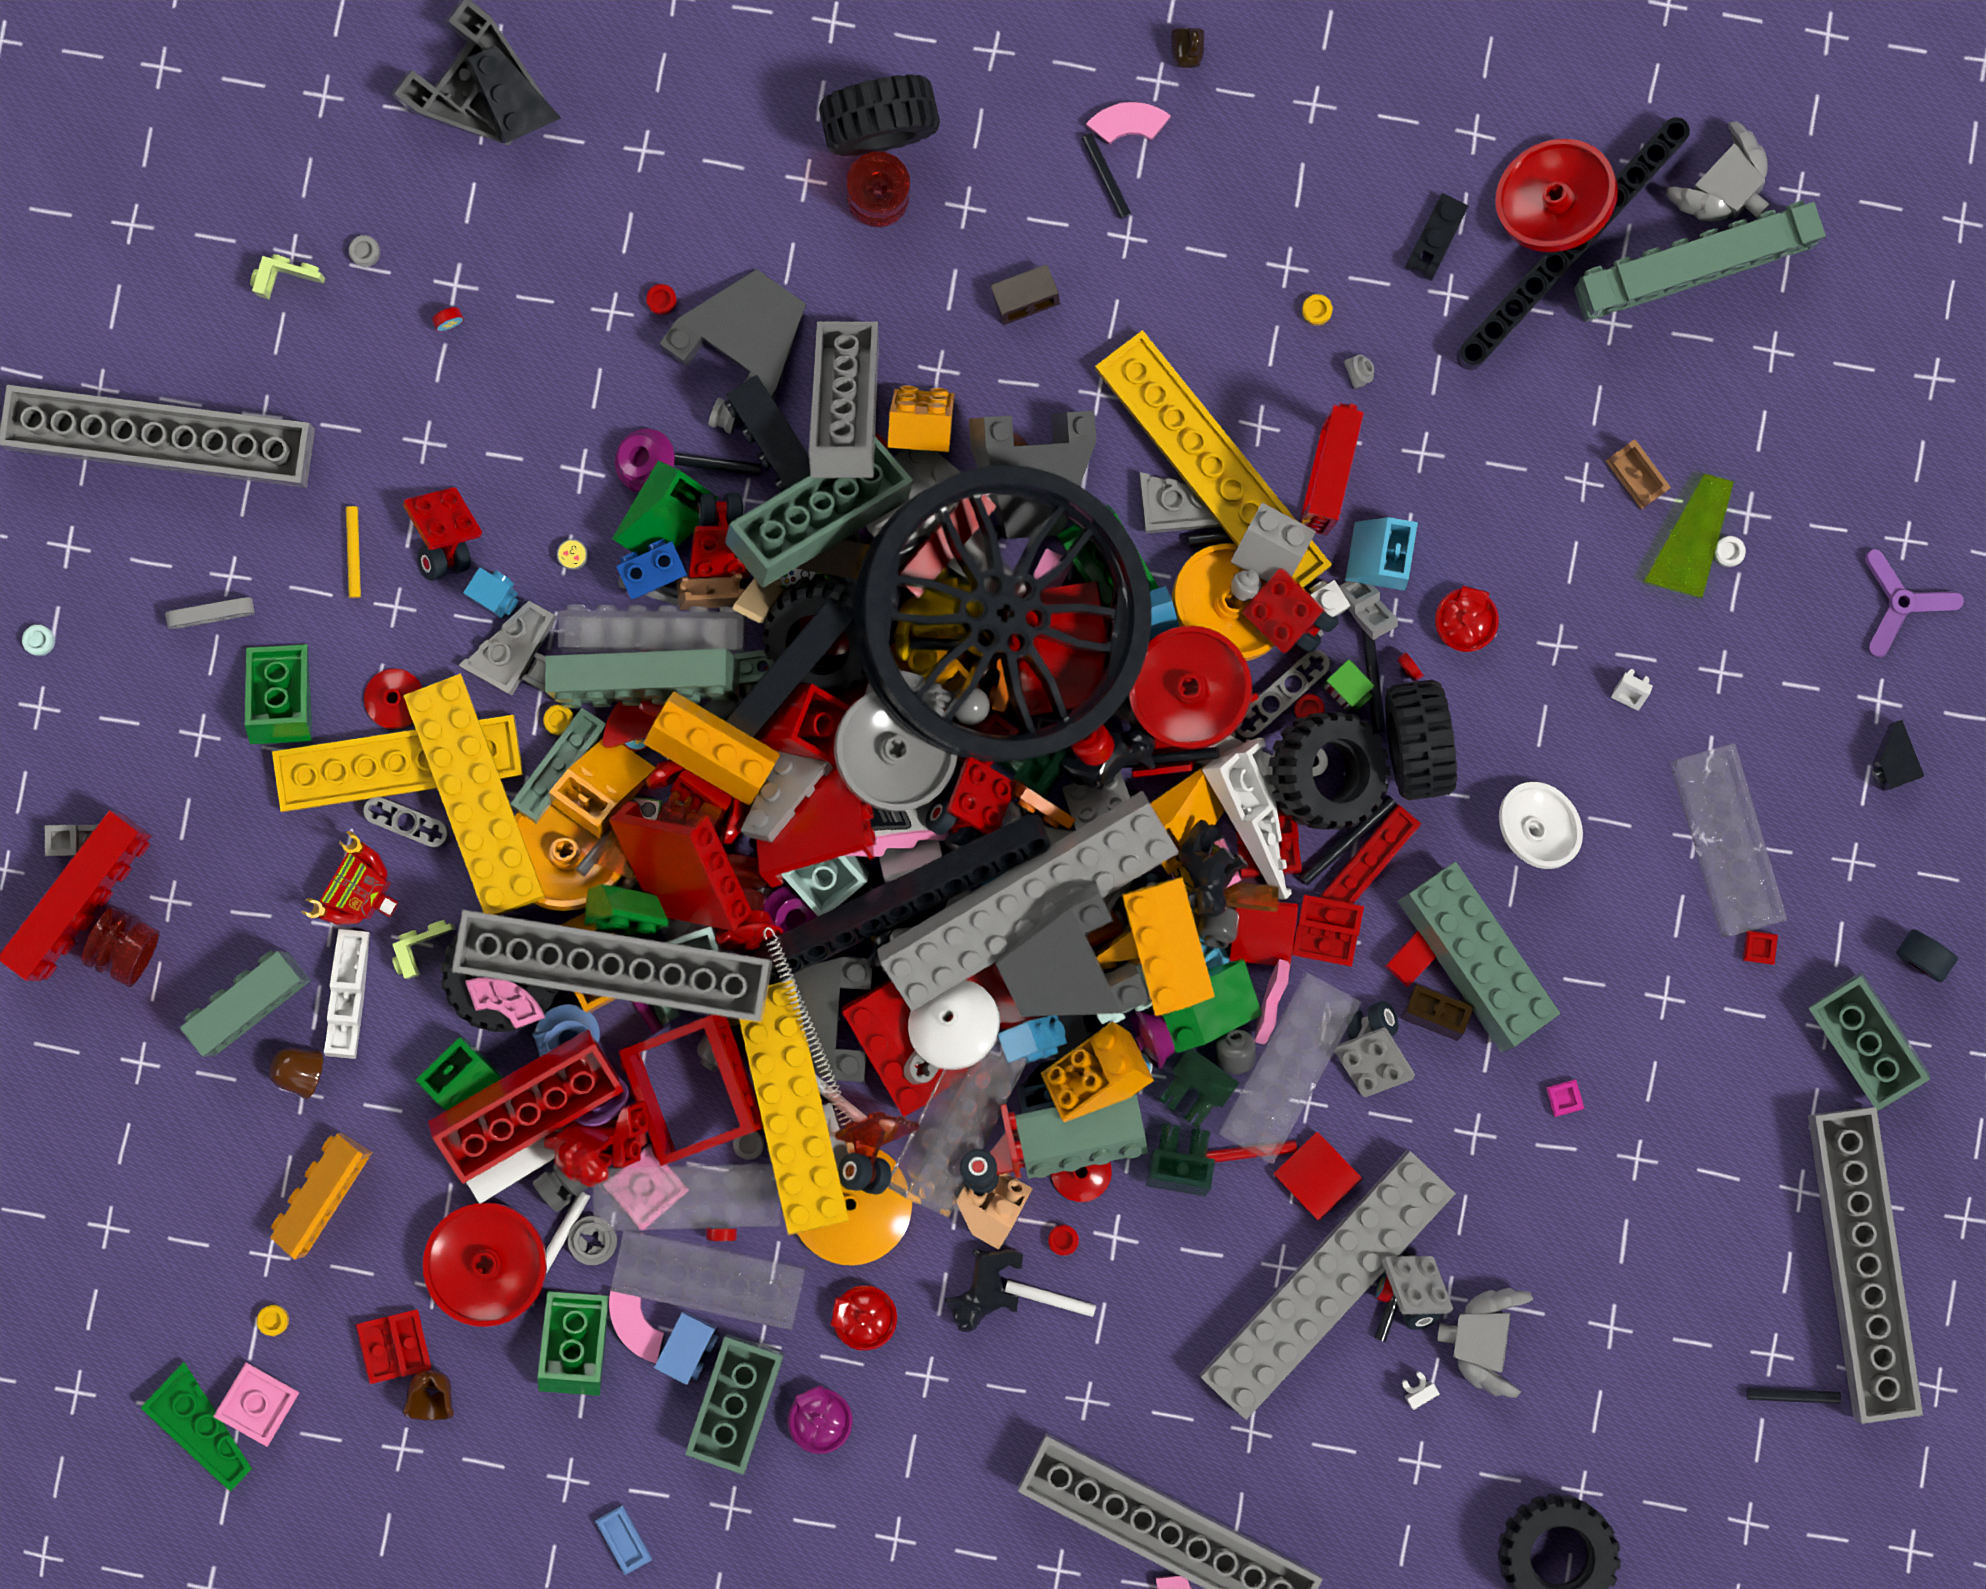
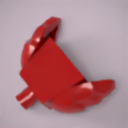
M668 759L659 763L646 779L649 789H663L673 785L670 792L702 816L708 815L714 825H717L723 817L720 834L721 843L731 844L737 835L742 832L741 829L751 806H748L674 761Z
M618 1118L597 1126H585L577 1121L572 1122L561 1133L554 1131L545 1136L544 1147L555 1150V1164L568 1179L578 1181L587 1187H594L596 1184L608 1179L607 1168L613 1163V1139ZM646 1132L639 1135V1142L641 1147H643L648 1141Z

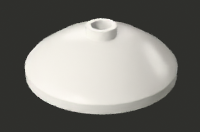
M1527 782L1516 786L1503 799L1499 811L1501 832L1510 849L1520 859L1538 868L1555 869L1564 866L1577 855L1583 839L1582 824L1574 805L1563 793L1545 783Z
M969 980L962 981L911 1011L908 1021L910 1041L916 1052L929 1064L949 1070L962 1069L980 1061L993 1047L1000 1027L999 1011L995 1001L983 987ZM954 1014L950 1022L944 1021L946 1015Z

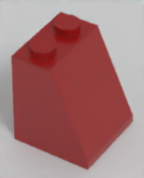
M812 683L798 684L753 738L776 752L779 751L826 761L831 766H836L834 756L836 731L842 717L850 706Z

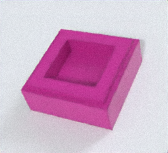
M1576 1079L1545 1087L1554 1117L1585 1109Z

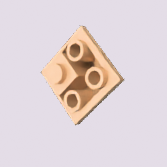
M1006 1173L999 1175V1182L990 1193L975 1195L972 1189L968 1190L964 1186L956 1203L971 1234L999 1250L1033 1188Z

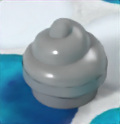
M1253 570L1238 572L1231 580L1233 595L1242 601L1251 600L1262 588L1259 576Z

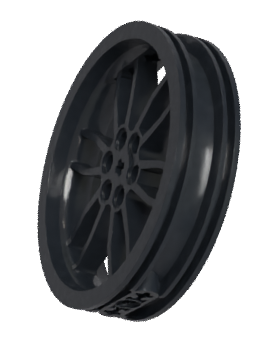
M997 465L967 470L940 481L908 500L886 521L870 544L858 573L853 598V632L857 653L867 680L883 706L904 728L927 744L955 756L975 758L979 761H1014L1053 753L1077 743L1097 730L1116 712L1133 688L1145 661L1151 634L1152 607L1146 572L1140 555L1123 525L1100 500L1076 483L1054 473L1025 466ZM982 496H1018L1037 501L1051 508L1050 515L1028 541L1011 575H1007L1004 572L997 535L981 499ZM965 499L970 501L983 536L988 570L981 572L963 547L947 511V506ZM934 514L939 519L952 555L971 584L970 592L934 580L898 575L901 550L914 532ZM1061 514H1063L1081 529V533L1057 564L1036 580L1032 575L1028 574L1029 568L1040 543ZM1090 539L1101 555L1113 584L1111 608L1088 604L1044 605L1039 598V593L1070 565L1087 540ZM987 577L992 578L996 582L997 589L994 594L989 593L985 589L984 583ZM1017 582L1022 583L1026 587L1027 592L1024 598L1018 597L1014 589ZM904 585L925 589L955 602L953 614L924 616L899 613L897 609H894L897 586ZM968 602H973L977 605L978 615L976 618H972L967 614L966 605ZM1004 608L1003 613H1007L1008 617L1000 621L1001 616H997V611ZM1029 611L1034 612L1038 617L1036 627H1031L1026 621V615ZM1079 613L1105 617V620H1108L1105 643L1079 640L1050 628L1051 615ZM891 621L915 625L960 624L965 630V637L935 663L915 691L911 689L898 669L889 645ZM980 631L987 632L990 637V643L987 647L980 645L977 638ZM1010 635L1017 637L1020 646L1016 652L1012 651L1008 646ZM1035 637L1071 649L1105 653L1100 681L1090 695L1069 714L1065 709L1054 677L1033 644ZM968 649L977 657L964 686L941 716L922 701L923 695L947 665ZM993 653L1000 656L1008 696L1023 729L1022 734H987L964 728L952 722L954 715L977 687ZM1021 657L1025 659L1040 680L1057 719V722L1038 730L1034 728L1021 692L1017 659Z

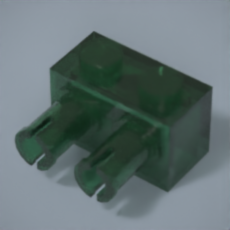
M1018 722L1016 727L1019 728L1020 732L1017 734H1022L1023 729L1020 722ZM1070 745L1064 749L1041 756L995 763L1014 773L1015 780L1047 799L1065 771L1061 767V759L1067 752H1071L1074 755L1075 752Z
M1192 1048L1185 1050L1172 1068L1171 1072L1174 1079L1158 1100L1166 1104L1169 1098L1174 1095L1167 1107L1174 1111L1189 1089H1196L1199 1097L1183 1118L1190 1123L1198 1113L1192 1125L1199 1129L1211 1110L1218 1106L1222 1108L1240 1083Z
M1161 1124L1159 1149H1154L1149 1157L1145 1186L1206 1196L1211 1190L1215 1159L1207 1158L1211 1132L1203 1130L1200 1138L1201 1129H1192L1188 1155L1177 1153L1181 1127L1173 1125L1170 1133L1171 1124Z

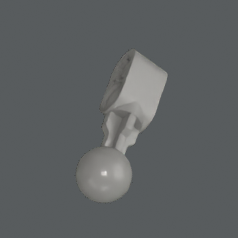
M900 670L902 676L913 690H916L925 678ZM869 682L866 687L865 695L873 692V689ZM934 682L925 695L934 700L941 708L947 709L962 688L956 692L944 690L939 683ZM976 687L954 715V718L964 725H976L982 722L989 712L990 705L987 695Z

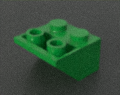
M604 884L588 889L584 925L595 927L596 932L611 934L615 931L623 933L625 937L641 939L642 935L654 934L656 930L668 926V919L657 895Z

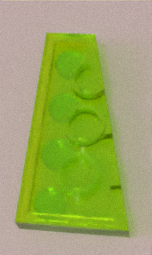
M1709 474L1702 475L1677 523H1675L1668 539L1642 583L1699 599L1703 598L1734 481Z

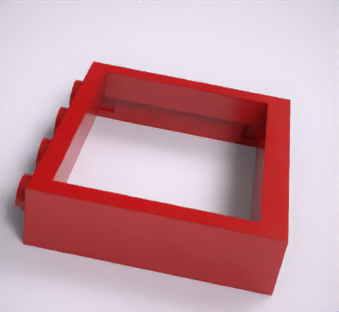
M1340 403L1339 406L1333 405L1322 424L1299 521L1301 524L1316 531V534L1328 536L1339 520L1364 415L1363 411L1357 410L1358 406L1351 403L1349 405Z
M713 1014L619 1050L620 1064L630 1081L633 1099L636 1102L645 1101L652 1152L655 1158L658 1159L660 1166L764 1128L758 1101L726 1016ZM704 1028L740 1127L676 1151L640 1053Z

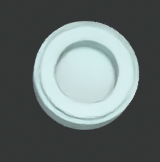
M33 625L25 630L22 636V644L27 652L36 656H43L53 649L55 637L49 628L42 625Z

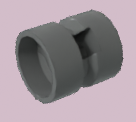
M556 1164L553 1165L552 1173L546 1171L532 1182L541 1197L556 1213L571 1202V1195L579 1196L588 1188L578 1181L568 1179Z

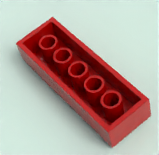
M109 810L2 950L0 962L25 981L41 982L42 979L47 980L56 970L57 965L55 962L61 954L65 956L75 945L74 937L80 929L84 931L90 926L94 920L92 914L99 905L101 907L109 901L113 895L111 889L117 881L122 882L128 876L132 869L129 866L136 856L140 858L150 846L148 840L152 835L123 813Z
M587 1029L428 1121L433 1140L461 1183L464 1184L624 1090L615 1070L590 1030Z

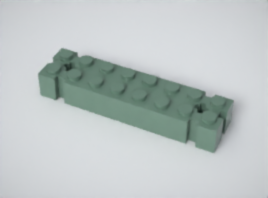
M1803 200L1786 206L1787 210L1776 214L1775 210H1770L1758 215V219L1750 223L1743 219L1728 225L1729 229L1719 233L1717 229L1708 230L1701 233L1700 238L1695 241L1689 242L1688 238H1684L1671 243V247L1664 251H1660V248L1657 247L1643 252V257L1633 261L1631 257L1622 258L1613 262L1614 266L1608 270H1603L1602 266H1598L1585 271V275L1580 277L1579 283L1574 287L1584 321L1588 322L1616 311L1638 306L1779 260L1788 255L1791 256L1813 249L1818 242L1826 237L1815 202L1804 204Z

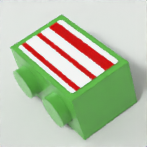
M1350 660L1344 663L1322 685L1346 712L1352 707L1357 711L1373 696L1369 691L1374 685Z

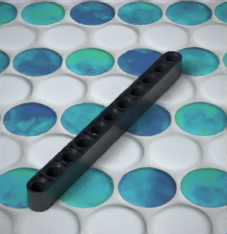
M1673 117L1666 121L1616 176L1617 196L1620 198L1621 203L1619 206H1615L1608 222L1595 236L1581 244L1579 250L1568 249L1558 252H1546L1468 337L1457 352V361L1465 370H1475L1484 363L1678 151L1690 134V127L1686 120L1680 117ZM1667 129H1677L1680 132L1681 138L1679 140L1671 139L1668 136ZM1647 151H1657L1660 154L1661 160L1659 162L1651 161L1647 156ZM1627 173H1637L1640 176V183L1632 184L1629 182ZM1550 259L1557 261L1560 265V271L1556 273L1549 271L1546 267V261ZM1530 281L1537 283L1540 293L1536 295L1530 294L1526 290V283ZM1510 303L1515 304L1520 310V315L1516 317L1508 315L1505 306ZM1495 326L1499 330V338H1489L1485 333V327ZM1465 349H1476L1479 352V360H1468L1465 356Z
M1035 814L1024 816L777 936L778 939L775 942H780L778 946L782 947L780 952L785 953L782 958H787L784 963L789 964L787 968L791 969V971L777 972L785 968L787 964L775 967L785 960L781 959L773 962V960L783 955L771 956L781 948L769 951V949H772L779 943L767 946L776 937L761 944L756 949L747 951L743 956L772 960L769 985L775 984L791 976L787 975L780 978V976L789 971L790 973L788 974L800 972L1045 853L1050 848L1051 843L1042 818Z

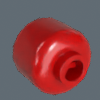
M1103 724L1087 737L1071 745V748L1081 762L1091 766H1097L1109 760L1115 747L1113 737Z

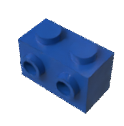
M662 539L648 545L649 552L638 556L635 551L619 558L622 564L616 567L631 601L673 583L681 577L687 576L672 541L666 544L665 540Z

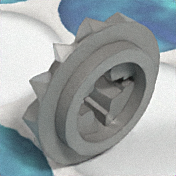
M588 1216L580 1219L572 1226L568 1235V1246L571 1254L579 1262L586 1265H598L604 1263L613 1255L618 1239L614 1227L605 1218ZM600 1229L598 1240L605 1247L595 1245L587 1253L588 1241L581 1233L592 1235Z

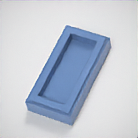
M624 1505L595 1520L624 1575L653 1559Z

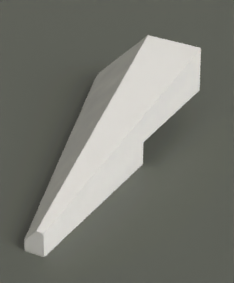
M1256 738L1220 753L1219 758L1213 759L1202 771L1277 900L1287 899L1292 893L1291 889L1286 888L1283 869H1286L1287 865L1286 860L1281 859L1278 842L1282 841L1277 807L1273 794L1269 793L1266 775L1271 773L1270 767L1264 764L1262 747H1265L1266 744L1264 738Z

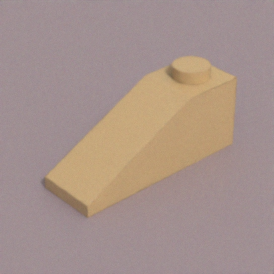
M754 578L732 609L759 623H765L771 608L786 588L780 586L782 583L780 579L773 581L763 588Z

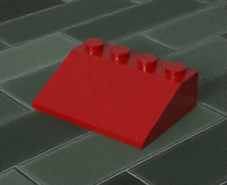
M1098 581L1043 589L1039 593V598L1044 605L1088 604L1102 607ZM1029 611L1026 615V621L1031 627H1036L1038 617L1034 612ZM1004 613V618L1007 619V613ZM1079 613L1051 615L1050 628L1079 640L1105 643L1106 624L1103 616ZM1010 635L1008 638L1009 647L1012 651L1016 652L1020 646L1017 637ZM1035 637L1033 644L1054 677L1066 711L1076 709L1090 695L1100 681L1105 653L1071 649ZM1023 657L1018 658L1017 666L1021 692L1030 717L1037 718L1054 714L1040 680Z
M890 979L844 1005L842 1013L900 1113L905 1117L930 1103L981 1069L983 1065L978 1061L962 1069L949 1070L939 1068L934 1077L928 1082L922 1084H912L909 1082L904 1074V1066L915 1050L908 1032L911 1009ZM949 1015L947 1022H950L954 1015ZM924 1061L922 1064L915 1065V1067L918 1069L916 1072L917 1076L924 1075V1073L921 1070L922 1067L925 1065L926 1061Z

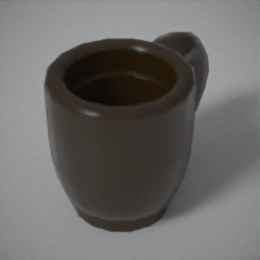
M1199 28L1172 30V55L1174 62H1176V67H1200L1204 54V30Z

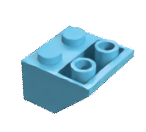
M1389 517L1355 522L1345 581L1405 591L1409 580L1418 522Z

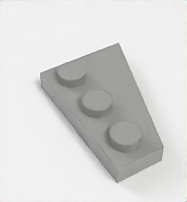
M777 751L780 753V756L755 798L741 829L742 833L746 837L772 842L795 815L794 809L805 796L809 798L815 791L814 785L822 775L827 776L833 769L831 764L826 761Z

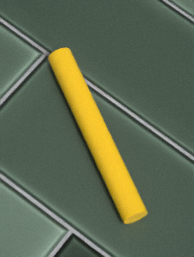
M350 506L346 507L349 598H361L358 507Z

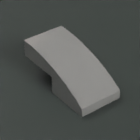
M1347 581L1339 586L1351 605L1348 610L1372 640L1398 627V618L1380 601V592L1373 585Z
M45 825V856H75L98 825Z

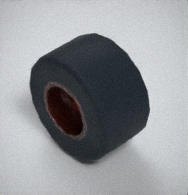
M1915 929L1910 930L1896 951V955L1906 963L1938 982L1945 980L1958 960V957L1949 949Z

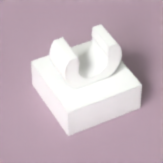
M1630 669L1628 673L1625 672L1615 687L1611 698L1639 711L1650 695L1653 686L1649 684V677L1645 676L1642 681L1634 677L1635 670Z
M1419 1371L1416 1372L1419 1378L1418 1386L1410 1387L1405 1379L1402 1380L1403 1388L1409 1392L1404 1397L1413 1410L1440 1394L1434 1383L1431 1381L1426 1383L1425 1376Z

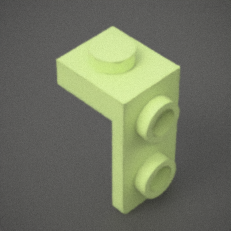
M273 254L272 258L262 256L259 269H254L250 286L253 287L252 291L258 297L270 299L278 271L324 284L325 277L318 272L319 268L314 265L301 263V267L289 264L290 259Z
M445 920L428 925L429 931L417 935L416 930L399 935L400 941L392 944L396 953V957H393L392 960L397 974H403L404 979L420 975L410 946L456 930L454 924L446 925Z

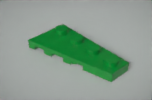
M185 1362L140 1407L230 1492L253 1469L225 1424L213 1417L216 1410Z

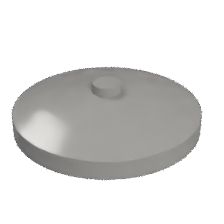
M874 691L858 699L846 711L836 731L834 756L843 782L857 798L877 809L905 811L920 807L939 795L953 775L957 756L941 751L909 732L888 712ZM925 694L923 695L922 701L942 716L944 710Z

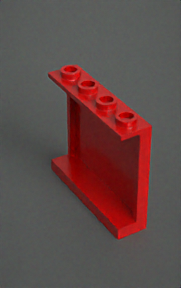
M832 766L833 769L827 776L822 775L814 785L815 791L809 798L805 796L794 809L795 815L772 842L756 839L759 874L771 888L783 885V873L862 850L869 859L874 858L873 846L876 845L877 841L870 819L874 818L872 806L861 801L848 789L838 772L837 766Z
M628 801L609 820L643 893L657 895L667 918L734 931L752 913L708 815H704L691 827L644 818L638 804Z

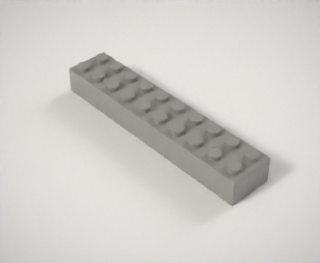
M7 385L0 427V446L9 451L307 488L315 428L306 422Z
M1142 791L1054 843L1045 853L1012 868L878 948L877 952L880 963L911 1011L996 962L1067 895L1096 883L1103 898L1179 852Z
M462 910L452 972L763 1022L772 960Z
M1862 1107L1808 1115L1853 1420L1864 1424L1922 1416L1923 1411L1877 1107Z
M1406 1150L1200 1372L1199 1376L1247 1420L1385 1271L1382 1261L1386 1257H1398L1456 1193L1411 1151Z
M1045 1433L1018 1486V1492L1205 1589H1318L1323 1580L1319 1573L1048 1433Z

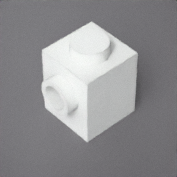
M1323 580L1309 589L1312 593L1311 596L1332 617L1338 616L1351 606L1335 580L1329 584Z

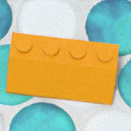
M675 691L667 700L643 743L748 806L753 802L780 756V753Z
M1180 877L1122 893L1155 1016L1184 1009L1215 997L1183 878Z
M337 1133L335 1137L329 1136L321 1149L324 1155L318 1163L314 1161L304 1175L307 1178L302 1189L297 1187L288 1199V1203L291 1206L285 1215L280 1213L271 1226L274 1232L270 1238L294 1259L308 1254L373 1153L344 1133Z

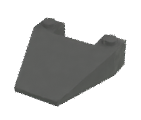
M459 0L443 23L467 41L434 86L415 71L408 70L389 95L413 114L502 143L464 58L488 47L497 46L543 98L545 97L491 16L471 0ZM512 141L502 144L510 145Z
M756 269L679 317L659 344L664 352L687 367L706 342L747 371L749 375L745 381L757 374L772 399L775 400L781 387L806 303Z
M1095 411L1051 414L1053 444L1014 446L1012 415L969 419L970 445L978 468L1016 465L1041 469L1064 477L1080 486L1096 444ZM988 495L997 506L994 512L1004 539L1032 537L1051 513L1050 507L1034 500L1010 495ZM1061 514L1046 536H1057L1062 533L1068 518Z
M1096 883L1067 895L995 962L1021 1016L1121 1014L1151 1000L1134 962L1105 975L1085 935L1113 921Z
M840 957L814 964L793 974L791 978L796 980L794 983L798 985L796 990H800L798 995H801L802 998L800 1000L804 1001L801 1006H806L804 1011H808L807 1016L811 1017L808 1022H813V1024H804V1028L812 1024L811 1027H815L813 1032L817 1033V1035L809 1034L806 1037L810 1039L816 1035L819 1038L817 1043H821L820 1048L824 1049L822 1053L826 1054V1056L818 1055L812 1057L820 1053L822 1049L810 1052L814 1071L823 1076L831 1072L824 1071L819 1073L829 1065L816 1068L827 1060L816 1063L815 1061L824 1057L823 1059H828L826 1064H830L828 1069H831V1074L835 1076L832 1080L865 1082L866 1052L836 1049L841 988L872 990L873 967L869 968L866 966L868 959ZM789 976V977H787V978H785V979H783V980H781V981H779V982H777V983H781L782 981L787 980V979L790 978L791 976ZM807 1012L801 1013L802 1017L807 1014ZM803 1018V1023L809 1018ZM814 1028L806 1029V1034L811 1032ZM818 1039L809 1040L808 1045L813 1044ZM820 1044L810 1046L809 1050L817 1048Z

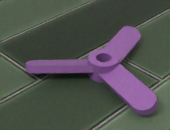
M1874 549L1866 554V564L1889 598V608L1869 645L1873 656L1883 657L1887 654L1908 613L1958 610L1963 606V596L1956 591L1912 593L1909 590H1905L1881 551ZM1900 597L1904 598L1907 602L1905 608L1901 607L1898 603Z

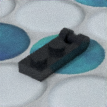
M1442 193L1405 268L1412 272L1416 270L1425 274L1424 278L1432 281L1469 206ZM1422 252L1433 257L1431 263L1419 259Z

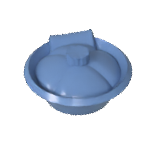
M571 1004L560 1005L544 1014L546 1018L538 1022L536 1030L532 1034L540 1057L587 1029L590 1030L597 1043L600 1037L599 1026L595 1017L591 1013L584 1012L582 1007Z

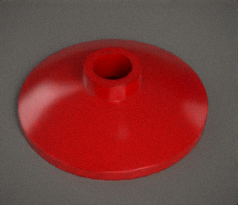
M387 669L381 671L369 681L365 689V709L370 718L384 728H405L411 725L413 720L403 695L423 687L413 674L405 670ZM395 692L398 695V700L391 704L387 698L390 693Z
M1111 1163L1085 1166L1088 1172L1083 1178L1076 1175V1170L1051 1174L1052 1182L1057 1191L1065 1198L1075 1202H1088L1099 1197L1107 1189L1112 1176Z

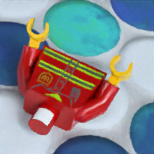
M348 831L347 834L353 838V842L350 845H344L339 841V844L347 854L319 901L313 898L306 899V901L314 904L313 911L308 913L301 910V912L310 918L318 917L337 925L358 924L363 919L370 920L375 910L390 918L397 909L399 902L385 894L391 884L387 879L388 870L379 853L365 843L360 842L353 832Z

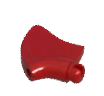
M641 701L639 706L622 705V702H618L607 720L603 735V746L605 748H614L631 741L645 740L665 705L652 704V701Z

